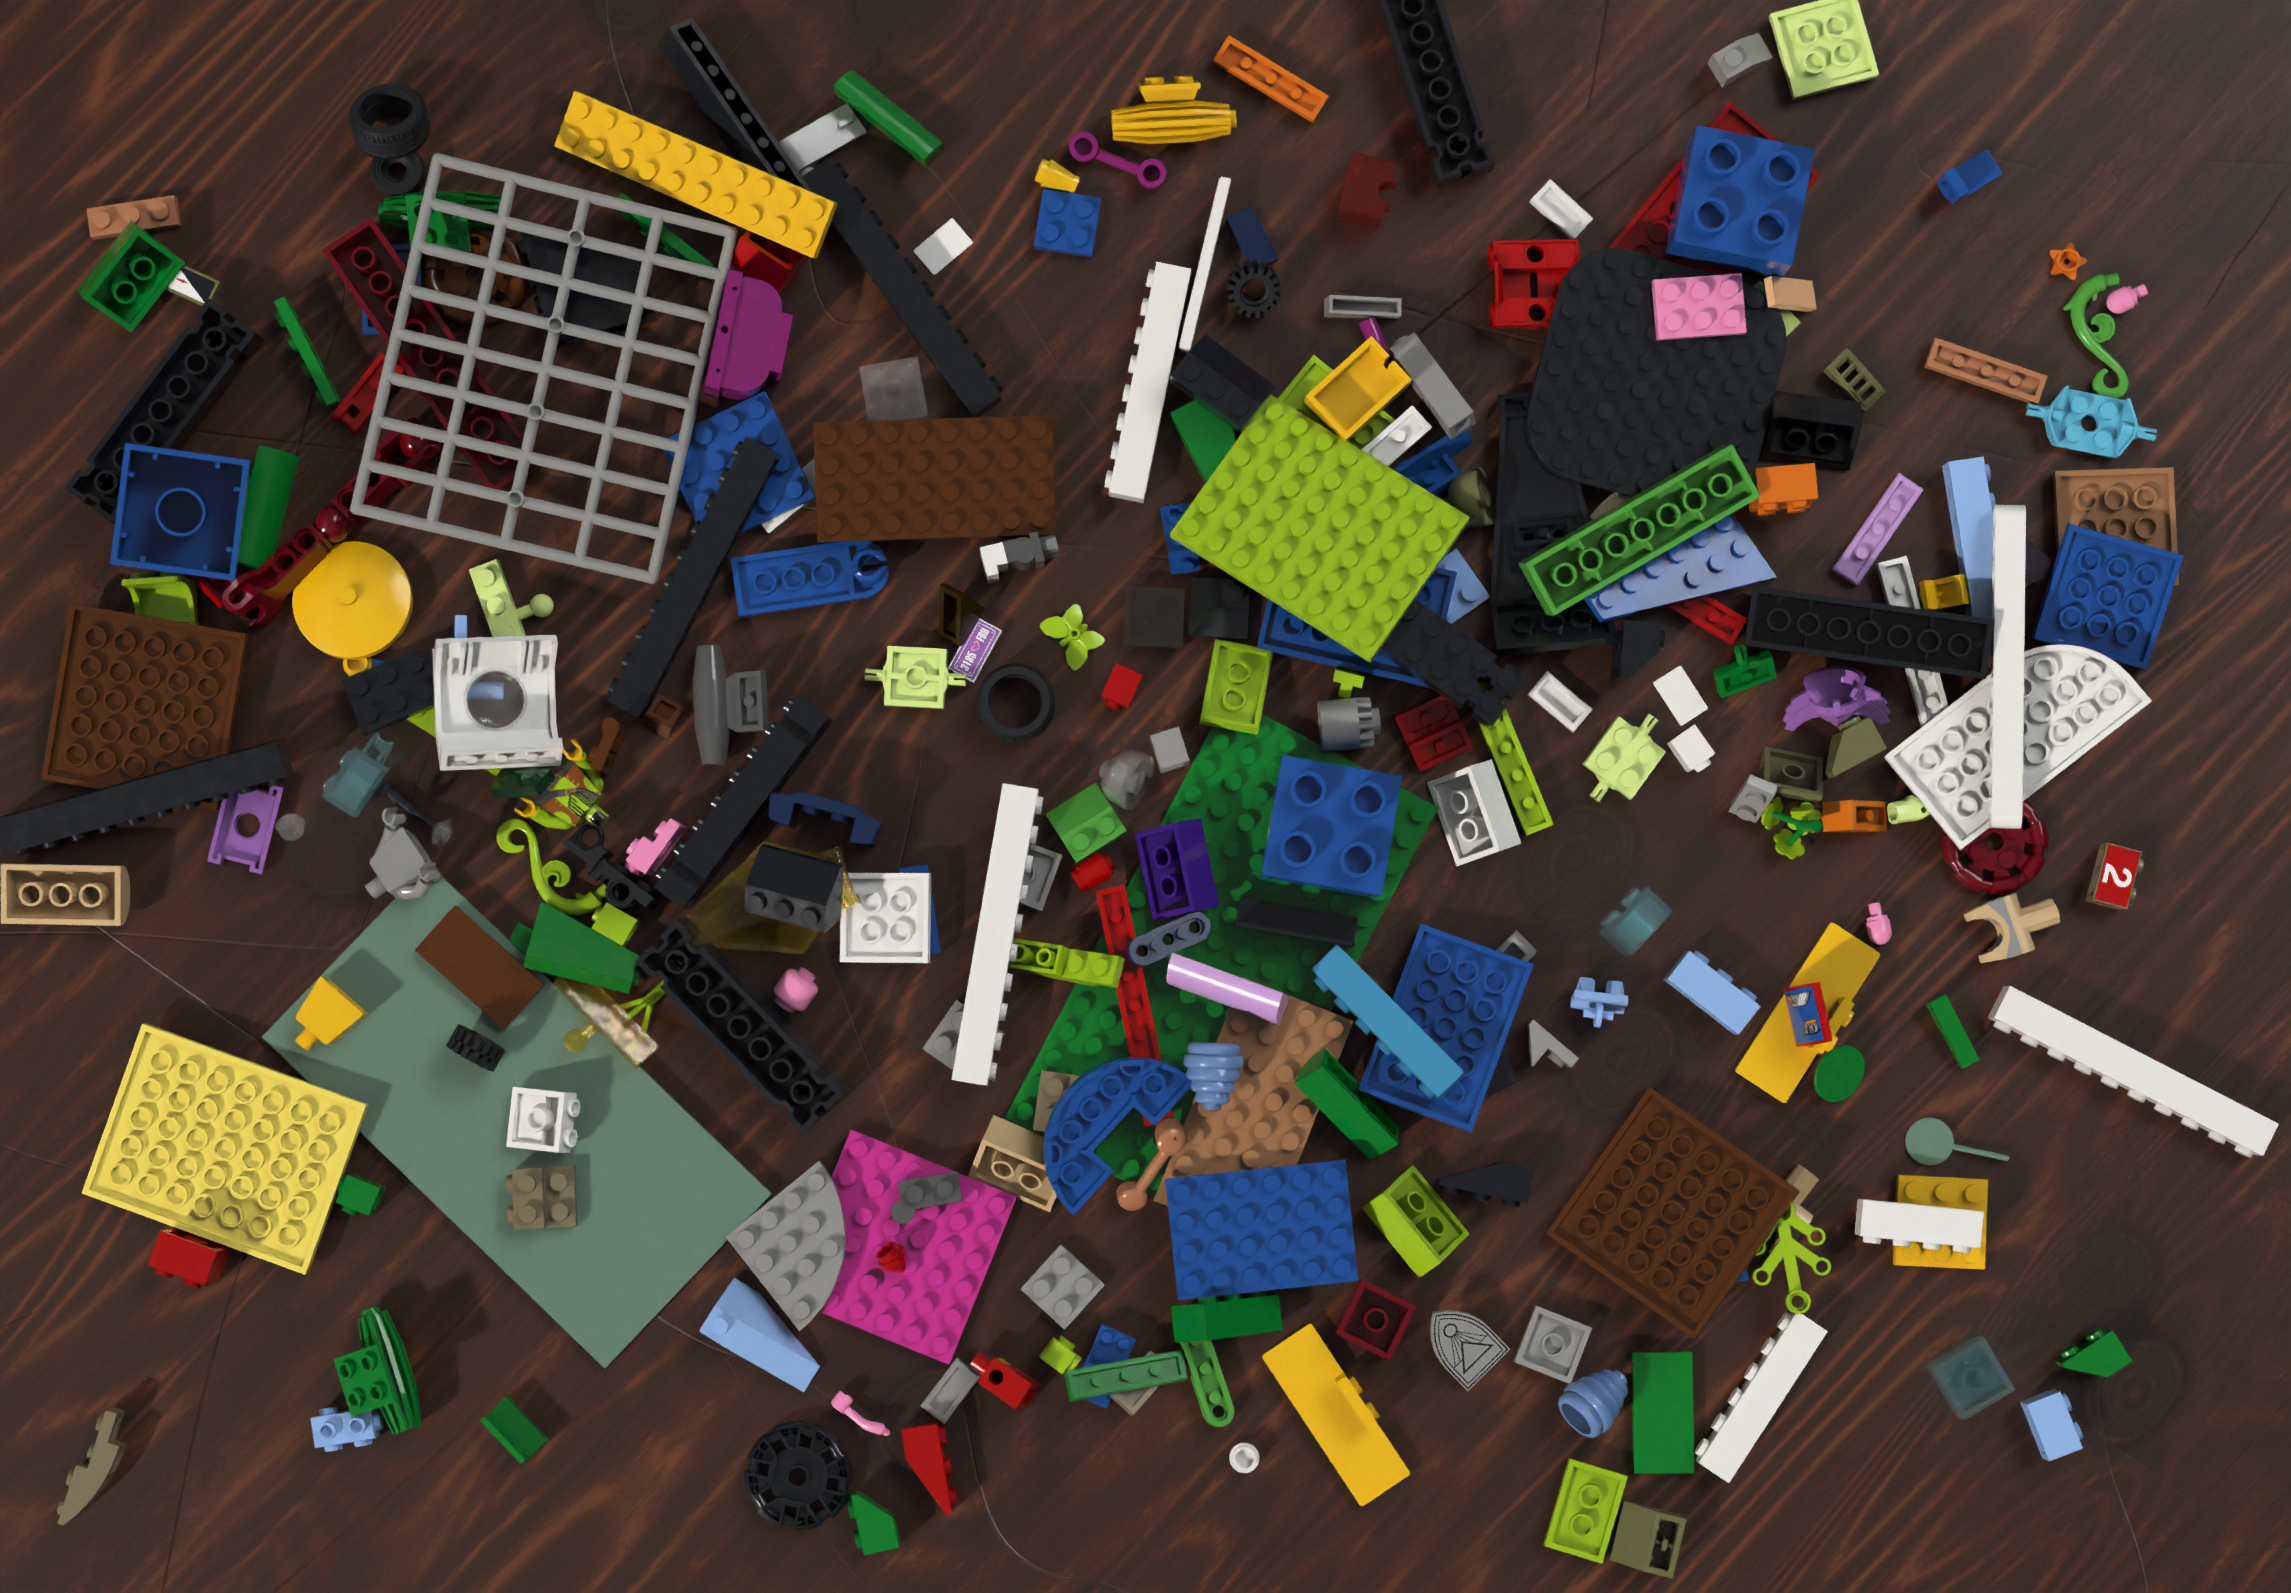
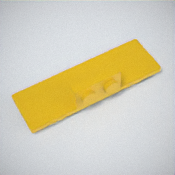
M1829 923L1788 987L1820 982L1833 1041L1796 1047L1784 993L1735 1068V1072L1780 1102L1786 1103L1816 1055L1823 1054L1824 1051L1829 1052L1838 1040L1835 1034L1840 1026L1846 1027L1852 1019L1854 1012L1851 1009L1855 1005L1852 999L1876 964L1880 953L1835 923Z
M1311 1323L1262 1355L1263 1360L1360 1506L1366 1505L1410 1475V1471L1377 1423L1376 1419L1380 1415L1371 1402L1365 1405L1359 1396L1363 1390L1354 1376L1350 1379L1347 1378Z

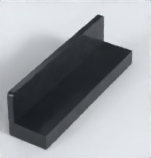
M1240 897L1235 927L1354 947L1358 918Z

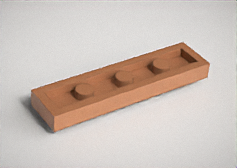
M1938 338L1933 339L1924 368L2035 405L2039 403L2047 379V375Z

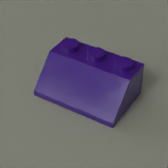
M1201 818L1175 822L1135 833L1153 921L1219 907Z

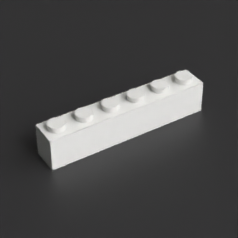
M1785 1312L1777 1323L1778 1332L1774 1338L1769 1337L1760 1350L1763 1355L1757 1364L1753 1362L1744 1374L1746 1381L1740 1389L1737 1387L1731 1393L1727 1401L1730 1405L1726 1412L1717 1415L1711 1425V1428L1714 1429L1708 1439L1703 1438L1695 1449L1694 1453L1697 1456L1694 1460L1728 1483H1730L1828 1332L1803 1314Z

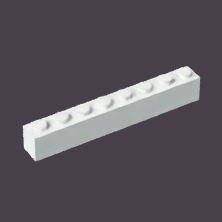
M1156 262L1155 270L1149 269L1146 287H1151L1149 299L1143 298L1140 315L1145 316L1143 327L1137 326L1134 344H1138L1139 349L1137 356L1131 355L1128 372L1133 373L1131 385L1125 384L1122 401L1127 402L1125 413H1119L1116 430L1121 431L1119 442H1113L1110 459H1115L1113 471L1107 470L1104 487L1109 488L1110 497L1144 503L1191 277L1190 268Z

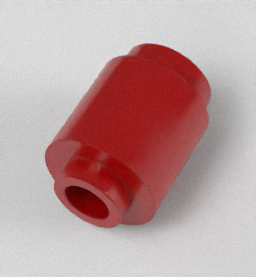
M1097 851L1074 865L1075 869L1070 871V874L1081 892L1086 889L1090 891L1112 878L1114 875L1111 871L1116 867L1107 853L1101 855Z

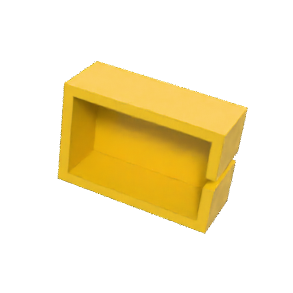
M1371 336L1305 396L1304 403L1331 432L1341 437L1345 442H1348L1408 388L1412 379L1394 360L1389 364L1388 369L1384 366L1390 355Z

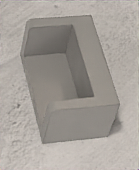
M1179 726L1150 735V742L1161 773L1189 765L1190 760Z

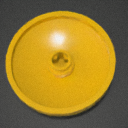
M357 541L332 545L334 548L332 550L329 549L327 556L293 590L292 607L296 623L305 638L327 655L348 660L364 659V657L368 658L377 655L394 644L408 625L413 607V592L410 580L400 563L391 554L378 546Z

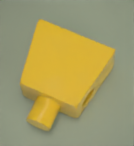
M320 977L295 1017L305 1027L297 1036L295 1042L306 1051H309L318 1040L325 1045L332 1046L366 1019L369 1013L328 977Z

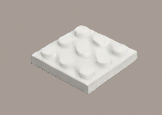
M843 873L840 962L930 963L931 873Z

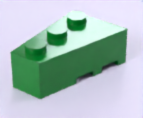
M1266 1291L1250 1292L1248 1298H1242L1241 1293L1223 1295L1224 1300L1217 1301L1216 1296L1198 1298L1199 1303L1171 1306L1175 1342L1208 1341L1283 1331L1279 1295H1267Z

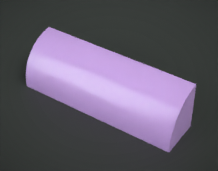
M1172 953L1167 969V983L1169 985L1280 1025L1290 998L1289 996L1178 954Z

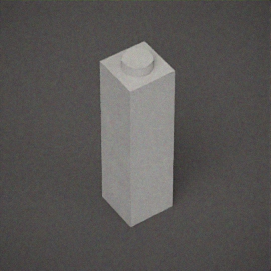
M1413 332L1409 336H1402L1397 339L1390 348L1392 360L1412 379L1410 385L1449 438H1455L1476 424L1473 410L1417 335Z

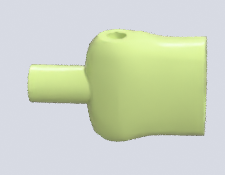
M1912 795L1887 805V816L1891 824L1919 821L1931 815L1926 806L1917 797Z

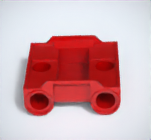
M1578 239L1492 241L1489 244L1488 267L1489 270H1494L1495 300L1490 304L1491 329L1520 327L1529 330H1539L1540 328H1548L1558 287L1568 270L1580 260ZM1535 250L1538 252L1541 258L1540 262L1530 261L1527 257V251ZM1530 273L1537 274L1538 298H1531ZM1536 308L1540 310L1543 316L1542 320L1534 321L1531 319L1529 309Z

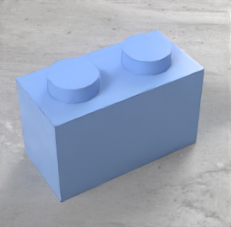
M2051 1389L2020 1401L2043 1459L2052 1461L2083 1449L2080 1442L2083 1439V1434L2077 1422H2072L2069 1411H2072V1406L2066 1394H2061V1391Z

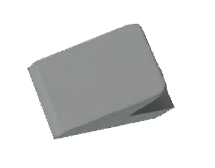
M1529 1020L1526 1024L1529 1065L1534 1066L1548 1050L1551 1052L1548 1058L1560 1068L1564 1065L1572 1068L1579 1058L1535 1020Z

